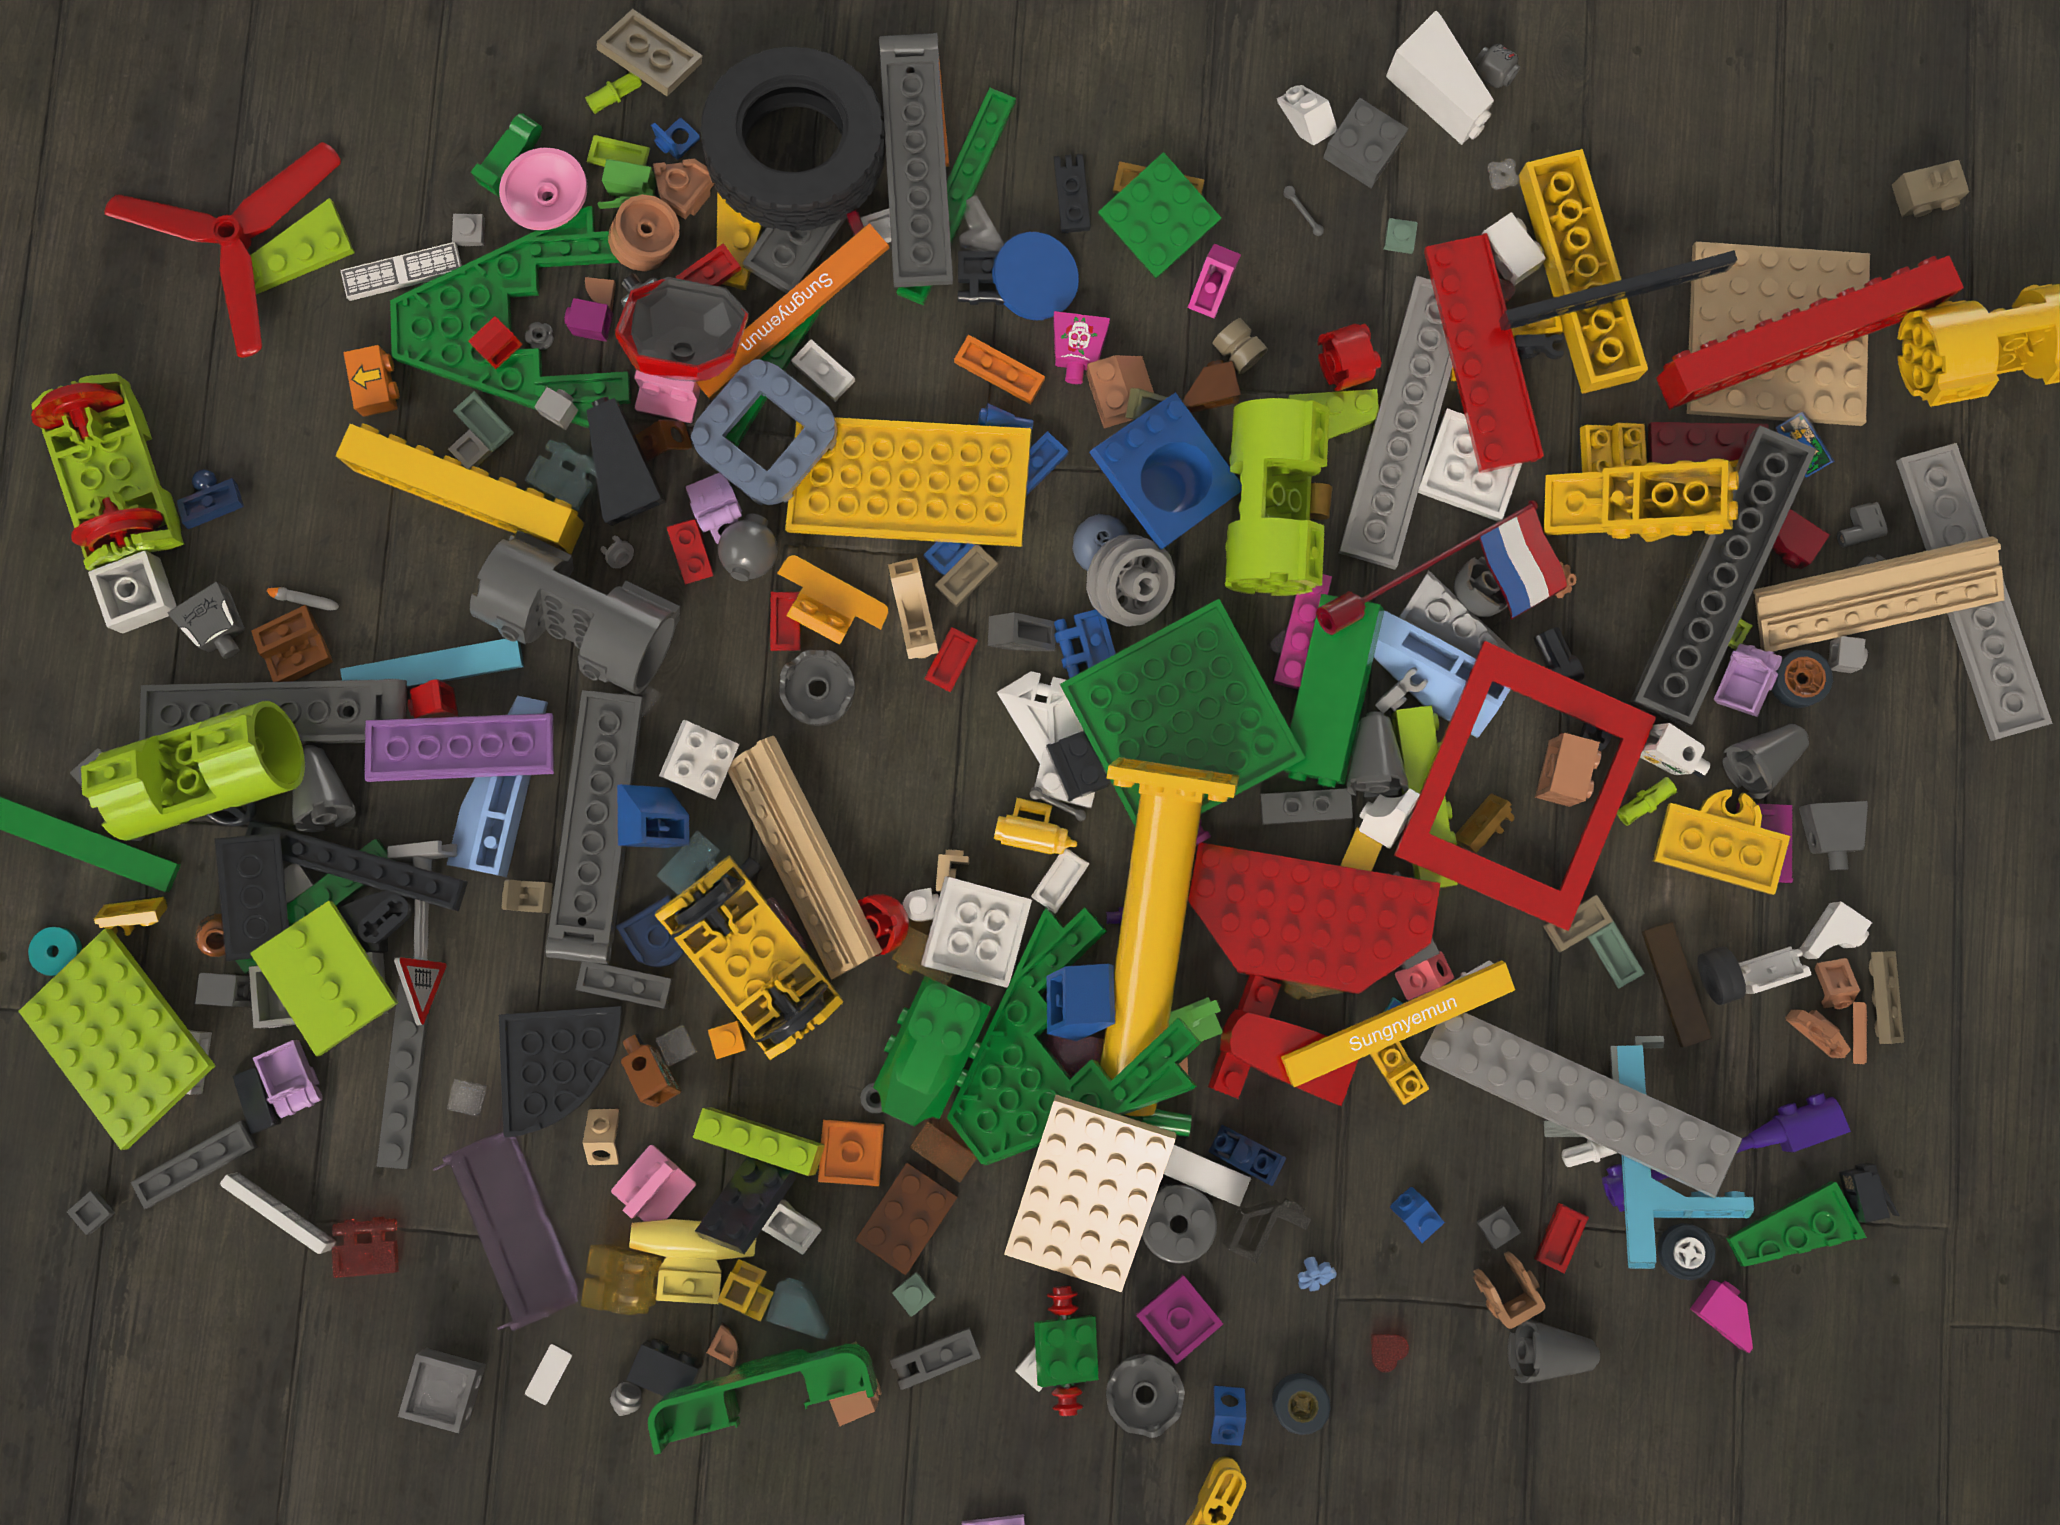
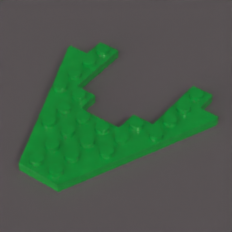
M587 206L580 209L576 216L562 226L549 230H536L390 300L392 358L395 361L535 410L534 406L547 387L555 392L561 389L574 398L572 402L578 409L571 423L589 428L587 410L593 407L592 402L608 396L609 400L615 398L620 404L631 403L630 374L628 372L542 377V357L539 348L517 349L495 369L473 348L468 340L494 316L511 331L510 297L539 296V267L620 263L613 255L608 243L609 231L595 232L594 209L592 206Z
M1085 907L1065 927L1051 910L1046 908L1043 911L947 1116L949 1122L983 1165H989L1038 1147L1055 1095L1115 1114L1125 1115L1197 1087L1179 1064L1201 1044V1041L1180 1018H1177L1113 1080H1111L1099 1063L1093 1059L1071 1078L1038 1037L1047 1029V999L1043 995L1047 990V975L1065 966H1072L1107 932L1092 912Z

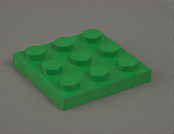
M1164 152L1098 212V215L1155 279L1164 273L1222 219Z

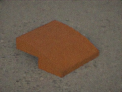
M306 605L251 630L259 655L265 659L273 682H293L333 662L323 636Z

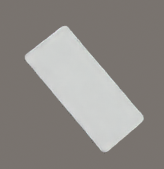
M551 1344L525 1391V1395L546 1405L572 1355Z

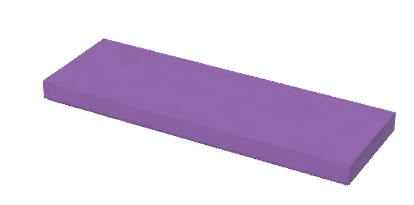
M552 713L366 720L365 780L367 782L554 774V728Z

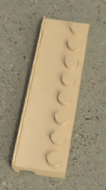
M1986 537L1754 589L1761 650L1774 652L2004 601L2002 566L1999 565L1998 551L2001 550V544L1998 543V539L1995 537Z
M770 736L758 741L757 745L744 751L732 760L728 774L832 980L881 953L882 949L776 738Z

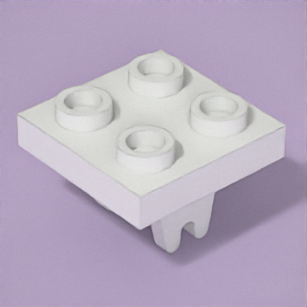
M683 720L659 776L716 800L739 744Z

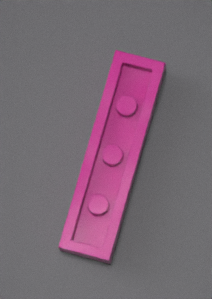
M1323 574L1322 586L1312 588L1310 593L1295 596L1273 683L1299 690L1315 624L1316 611L1319 607L1321 594L1328 595L1332 576Z

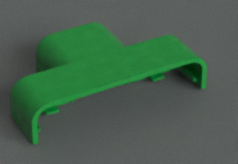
M844 1344L811 1354L802 1349H793L741 1363L728 1376L672 1390L655 1405L648 1417V1430L654 1455L660 1454L670 1442L733 1425L737 1428L741 1420L740 1416H738L740 1410L735 1388L799 1371L803 1374L809 1398L804 1402L805 1409L812 1404L865 1390L867 1398L873 1397L878 1384L871 1357L863 1347L856 1344Z

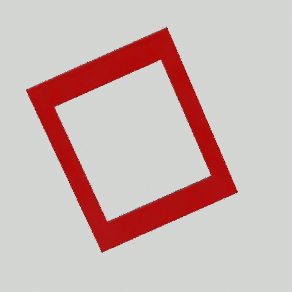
M1483 641L1394 856L1569 931L1656 717L1494 644ZM1492 681L1621 738L1559 890L1429 834Z

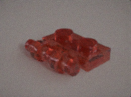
M382 1216L373 1217L372 1221L357 1222L356 1219H348L344 1223L333 1224V1236H344V1245L332 1246L333 1278L398 1272L397 1240L385 1241V1232L397 1230V1220L395 1218L385 1219ZM371 1233L372 1242L357 1243L358 1234Z

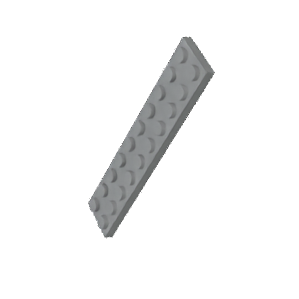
M1416 276L1338 552L1339 554L1391 569H1396L1398 566L1452 370V362L1430 279Z
M1957 443L1903 457L1896 461L1926 551L1989 537ZM2004 580V601L1947 613L1990 741L2053 724Z
M1462 1013L1437 1024L1420 1057L1421 1061L1713 1198H1716L1742 1142V1138L1467 1013Z

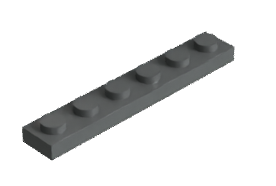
M399 982L398 1004H396L377 1167L410 1169L429 1013L424 1025H416L403 985Z

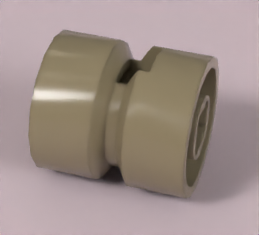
M1238 318L1230 323L1218 334L1212 343L1223 356L1230 355L1229 360L1233 362L1234 369L1240 375L1254 366L1268 351V348L1257 336L1250 337L1252 330L1242 318Z

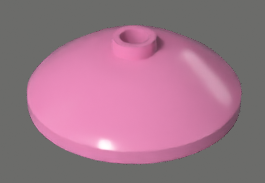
M537 148L521 154L510 163L501 178L499 193L506 213L517 224L532 230H549L562 226L576 216L585 202L588 186L586 175L581 165L573 156L555 148ZM550 196L553 197L552 199H550V200H548V201H545L546 198H548V197H550Z

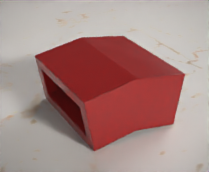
M496 316L468 340L473 348L495 369L523 345Z

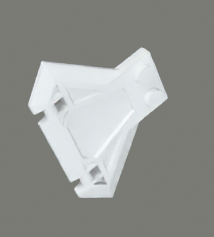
M1031 671L999 690L997 694L1040 763L1035 787L1041 788L1043 794L1058 801L1091 808L1095 792L1068 802L1046 750L1047 744H1053L1060 739L1084 731L1060 686L1066 680L1053 677L1051 685L1039 683L1041 674ZM1036 694L1048 697L1047 702L1035 701Z

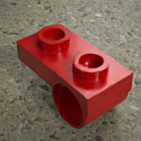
M696 518L667 526L684 583L688 584L714 576L702 531Z

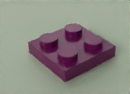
M1183 1274L1136 1313L1139 1320L1175 1364H1178L1223 1325V1322Z

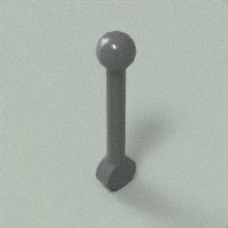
M1286 186L1283 192L1284 197L1293 201L1312 226L1313 234L1321 236L1324 233L1323 226L1315 222L1296 197L1295 188L1293 186Z
M1032 787L1029 795L1032 799H1042L1075 815L1078 821H1084L1087 817L1084 810H1076L1043 794L1039 787Z

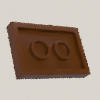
M907 1162L855 1241L906 1275L958 1196Z

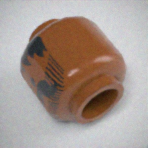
M216 913L208 915L200 921L195 936L197 947L202 953L210 957L225 955L222 916Z

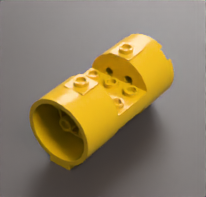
M2060 284L2031 285L2024 288L2013 303L2012 309L2009 310L1999 308L1988 313L1986 308L1979 302L1963 300L1958 302L1946 301L1934 308L1908 313L1901 322L1897 339L1903 340V355L1897 356L1900 373L1908 391L1913 397L1920 396L1922 401L1928 400L1930 407L1988 396L1999 381L1997 374L2023 370L2031 378H2043L2045 385L2060 382Z

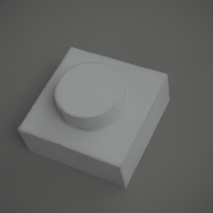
M453 214L452 242H455L457 246H484L485 217L483 214Z

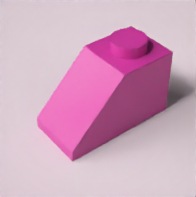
M1217 244L1212 246L1188 305L1189 309L1215 319L1241 254Z
M1711 1280L1690 1310L1739 1349L1750 1353L1753 1349L1747 1303L1738 1297L1741 1292L1729 1282L1719 1283Z

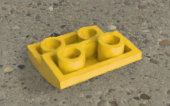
M1616 423L1613 426L1584 425L1580 427L1582 473L1602 472L1603 468H1613L1615 465L1621 464L1644 466L1647 463L1644 424Z

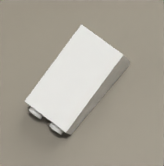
M1435 11L1396 50L1386 77L1462 145L1469 137L1474 140L1485 127L1483 124L1491 116L1489 109L1494 100L1442 16Z

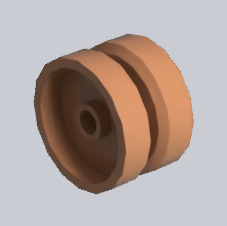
M643 194L630 197L621 204L609 228L608 243L613 255L621 264L637 271L654 270L668 259L679 238L680 224L676 213L663 200L655 196Z

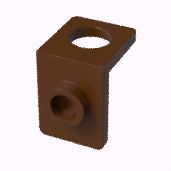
M659 420L635 435L647 462L667 450H688L692 448L685 422ZM671 428H675L680 432L681 442L673 439Z

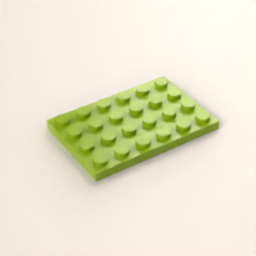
M112 929L102 930L19 1010L24 1020L120 1150L129 1149L215 1067V1064Z

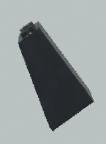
M608 396L592 402L593 407L587 410L602 516L605 523L614 526L666 503L622 405L615 398L609 400Z

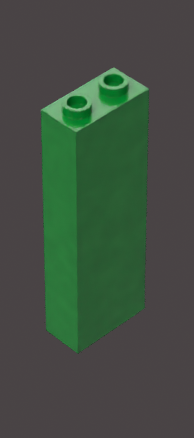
M1321 594L1319 607L1334 600L1337 596ZM1366 602L1364 617L1333 635L1326 633L1322 629L1316 615L1290 727L1305 759L1284 770L1289 773L1288 778L1306 782V778L1311 777L1318 779L1317 784L1335 788L1336 783L1345 784L1384 615V609L1380 604Z

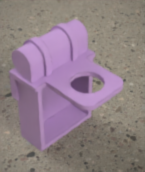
M720 473L686 486L691 500L690 505L703 533L710 530L717 544L721 537L718 533L720 526L737 522V518L742 517V510L728 479Z
M1740 643L1737 650L1733 651L1730 656L1731 660L1713 700L1717 704L1757 717L1768 691L1772 690L1778 676L1776 670H1778L1781 664L1782 656L1776 655L1771 651L1766 652L1757 649L1752 645L1748 646Z
M292 1040L253 1058L269 1097L267 1101L270 1104L273 1103L280 1118L294 1115L297 1111L305 1107L314 1106L315 1103L322 1100V1094L319 1088L316 1087L319 1081L313 1067L310 1068L299 1040Z

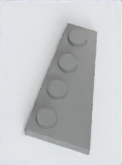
M1429 570L1399 616L1400 619L1434 635L1475 659L1483 641L1516 654L1477 616L1469 612L1457 597Z

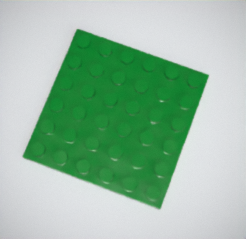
M1220 599L1211 602L1060 684L1106 773L1108 766L1121 757L1239 775L1236 796L1305 759L1303 752ZM1135 783L1131 788L1113 785L1136 827L1140 784ZM1204 794L1201 814L1223 802L1209 800L1208 794Z

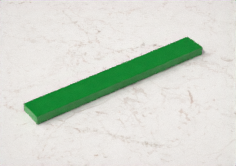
M989 87L947 179L951 245L1016 104L1015 97ZM933 285L898 287L897 295L924 306Z
M0 796V830L163 892H170L181 864Z

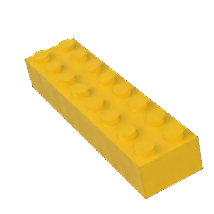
M1583 149L1527 162L1518 178L1536 240L1544 250L1546 259L1543 263L1553 297L1620 281L1621 276ZM1627 298L1560 316L1582 394L1636 381L1648 370Z
M362 423L361 427L349 424L336 457L354 472L516 534L520 530L566 553L572 554L584 522L577 516L578 512L571 509V504L555 498L554 502L544 498L543 493L532 488H527L526 491H523L516 487L517 484L504 477H500L497 481L489 477L487 471L472 466L471 470L461 466L462 463L450 456L445 455L441 459L433 455L434 451L424 446L417 445L415 449L406 445V440L393 434H389L387 438L378 434L379 430L370 425Z

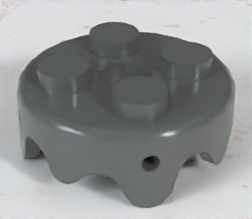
M807 650L802 652L793 661L786 663L782 668L780 674V698L789 713L800 722L815 726L831 724L844 716L851 707L855 697L854 677L850 668L836 653L829 650ZM822 681L826 684V692L822 696L816 697L810 693V686L813 682Z
M1166 1184L1160 1187L1156 1193L1142 1238L1150 1251L1162 1260L1178 1264L1194 1261L1205 1254L1213 1244L1217 1233L1215 1210L1208 1198L1196 1188L1183 1184ZM1177 1215L1184 1216L1187 1219V1228L1181 1233H1176L1170 1228L1171 1219Z
M1151 1354L1133 1355L1124 1359L1112 1371L1106 1388L1107 1405L1113 1419L1126 1432L1150 1438L1158 1437L1173 1425L1181 1415L1185 1395L1184 1387L1176 1370L1165 1359ZM1143 1385L1151 1387L1154 1391L1152 1399L1148 1402H1141L1136 1398L1137 1389Z

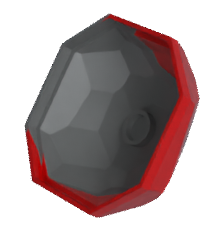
M666 277L631 290L615 329V336L630 362L642 373L678 381H706L718 376L732 364L749 313L727 288Z

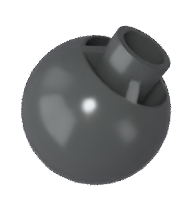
M747 514L744 520L729 525L719 539L718 555L720 562L736 580L748 581V579H755L765 575L773 567L777 559L778 545L772 531L767 528L768 520L760 515Z

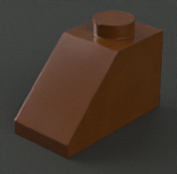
M1216 360L1208 363L1207 367L1202 369L1182 401L1190 413L1238 403L1241 394L1233 362L1224 363V360Z

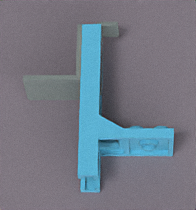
M1635 1036L1634 1046H1611L1609 1057L1611 1079L1646 1095L1643 1048H1663L1664 1036ZM1544 1121L1545 1137H1583L1551 1121ZM1621 1155L1628 1268L1630 1269L1655 1268L1654 1218H1749L1754 1211L1753 1197H1745L1744 1192H1725V1196L1713 1198L1698 1191L1691 1192L1690 1197H1685L1651 1178V1168Z

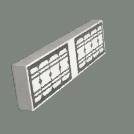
M455 242L343 269L341 270L346 296L352 301L428 282L462 265Z
M240 1173L227 1174L220 1184L223 1188L317 1254L330 1251L337 1242Z

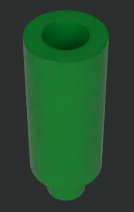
M1156 1109L1153 1115L1130 1116L1131 1119L1175 1132L1178 1136L1189 1137L1192 1115Z

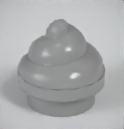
M620 1383L618 1387L613 1389L610 1397V1403L614 1411L619 1416H623L638 1410L642 1402L641 1390L633 1383Z

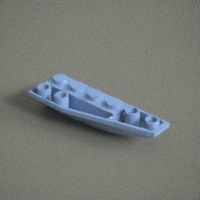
M1384 611L1374 658L1398 682L1405 677L1411 668L1415 667L1417 672L1411 676L1412 682L1420 684L1423 680L1427 679L1428 683L1419 692H1409L1423 706H1432L1434 713L1450 722L1476 659L1434 635ZM1492 681L1471 735L1476 738L1480 736L1502 705L1510 691L1509 688Z
M517 696L508 715L546 713L548 702ZM531 775L475 777L461 804L452 844H457V856L448 857L447 865L507 877Z

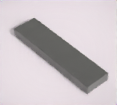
M242 1120L135 1179L131 1184L143 1208L148 1209L258 1146L252 1135H250L245 1121Z

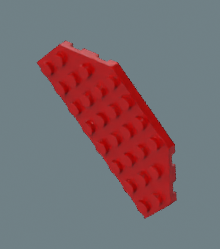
M1199 843L1188 902L1237 972L1360 994L1415 954L1431 945L1441 883Z

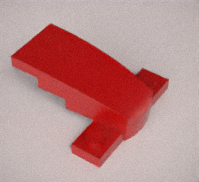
M1250 975L1238 1008L1232 1012L1223 1027L1220 1041L1221 1053L1208 1087L1239 1099L1250 1067L1291 1085L1281 1057L1328 1036L1269 1018L1281 985L1261 976ZM1358 1060L1295 1088L1342 1106Z

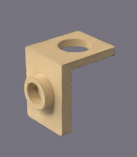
M619 1109L588 1110L583 1138L588 1165L619 1164L615 1144L620 1116ZM603 1150L608 1152L610 1156L598 1157L593 1152Z

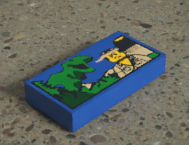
M1804 411L1776 427L1779 434L1817 449L1805 477H1809L1835 462Z

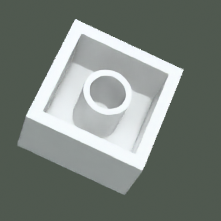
M142 551L88 572L106 626L122 634L168 617L167 612L177 607L160 558L147 551Z

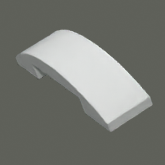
M1173 1145L1164 1171V1175L1237 1206H1240L1251 1180L1250 1177L1176 1145Z

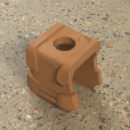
M1507 1251L1504 1253L1506 1261L1524 1291L1523 1294L1503 1305L1495 1287L1480 1269L1473 1271L1475 1274L1473 1278L1480 1292H1484L1487 1298L1485 1305L1504 1326L1512 1329L1541 1313L1545 1309V1303L1536 1290L1540 1286L1530 1270L1526 1272L1523 1264L1511 1252Z

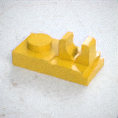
M164 897L106 904L98 912L94 921L95 924H99L100 928L112 929L115 934L118 932L116 926L119 925L124 929L125 935L128 936L132 933L136 924L149 926L158 922L167 909V904Z

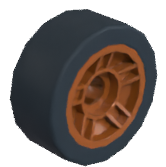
M1796 650L1782 657L1781 664L1778 670H1776L1778 676L1773 685L1772 692L1775 698L1783 705L1792 708L1811 706L1823 700L1830 692L1833 683L1832 669L1827 660L1819 653L1810 650ZM1798 674L1802 680H1805V683L1800 684L1797 681Z

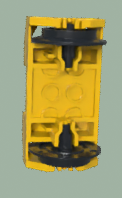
M730 855L655 912L657 919L664 925L770 1060L791 1048L796 1043L797 1038L801 1040L804 1037L803 1035L807 1034L809 1030L815 1029V1024L820 1025L843 1003L842 997L805 949L801 948L768 906L764 897ZM726 873L739 880L731 883L727 877L720 878Z

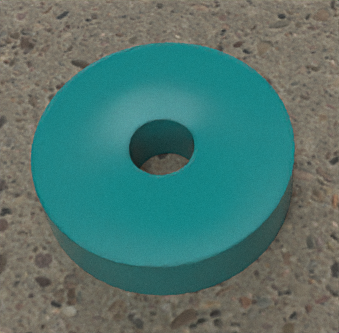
M61 927L45 928L38 932L31 940L28 949L29 960L38 972L44 975L56 976L82 951V944L78 936L69 929ZM55 946H57L59 952L57 956L54 957L52 954V950Z

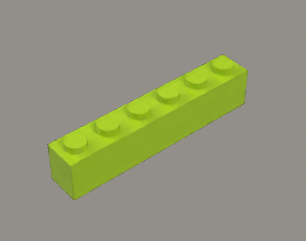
M1432 706L1399 709L1391 714L1393 730L1408 779V786L1418 794L1421 792L1441 742L1437 743L1436 731L1439 730V719L1437 713H1433ZM1444 796L1429 834L1457 846L1455 833L1450 831L1449 819H1452L1451 804L1449 801L1446 802ZM1412 863L1414 879L1441 883L1440 888L1458 885V883Z

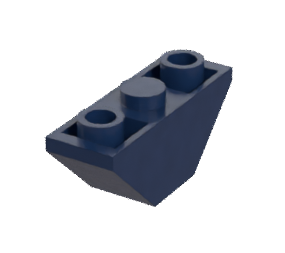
M1221 1125L1208 1151L1271 1186L1274 1185L1286 1160V1157L1224 1125Z

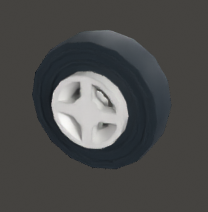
M1681 1223L1671 1226L1662 1234L1658 1242L1657 1254L1661 1265L1669 1274L1678 1279L1694 1280L1701 1278L1710 1271L1715 1261V1247L1712 1239L1703 1229L1695 1225Z

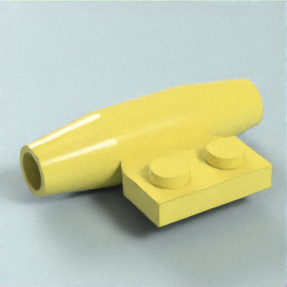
M665 1219L632 1223L629 1248L665 1256L664 1261L659 1267L657 1301L718 1304L722 1270L717 1260L754 1256L756 1238L744 1255L700 1238L695 1230L701 1221Z

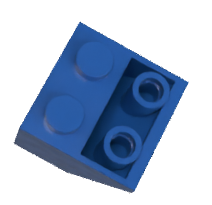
M617 785L618 846L669 848L689 845V814L669 788Z
M1114 965L1065 966L1047 975V1034L1079 1041L1115 1024Z

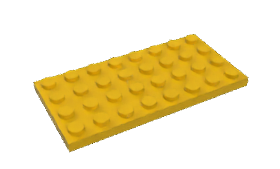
M835 418L837 423V442L832 451L830 449L827 450L792 492L793 497L788 500L785 528L788 533L1022 547L1032 431L1031 428ZM797 421L795 438L804 429V426Z

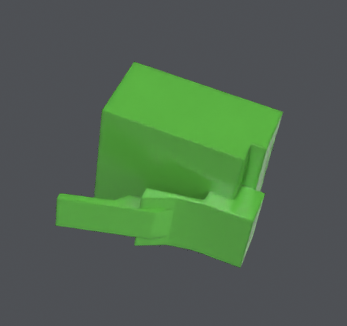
M606 159L602 183L609 195L620 198H616L614 201L598 202L600 209L618 208L630 197L642 194L656 197L655 190L657 184L651 167Z
M1209 997L1171 1011L1169 1026L1177 1018H1180L1201 1042L1222 1034V1029L1215 1014L1221 1011L1217 1000L1210 1002Z

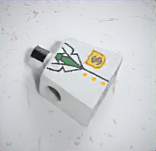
M1670 723L1653 725L1640 758L1674 775L1693 773L1702 778L1710 768V762L1701 758L1705 750L1704 745Z

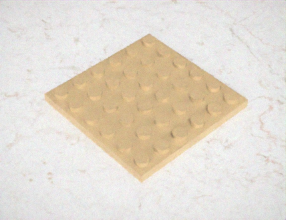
M1695 242L1692 246V261L1735 250L1738 260L1727 272L1691 281L1690 353L1699 351L1701 345L1711 340L1717 339L1718 343L1728 340V335L1740 329H1745V332L1754 330V326L1764 320L1772 318L1773 322L1783 319L1782 315L1793 309L1807 310L1810 308V304L1819 299L1827 298L1828 301L1836 299L1838 293L1848 288L1854 287L1855 291L1864 288V284L1869 281L1870 253ZM1868 335L1687 403V414L1787 421L1804 411L1811 423L1862 426L1866 423Z

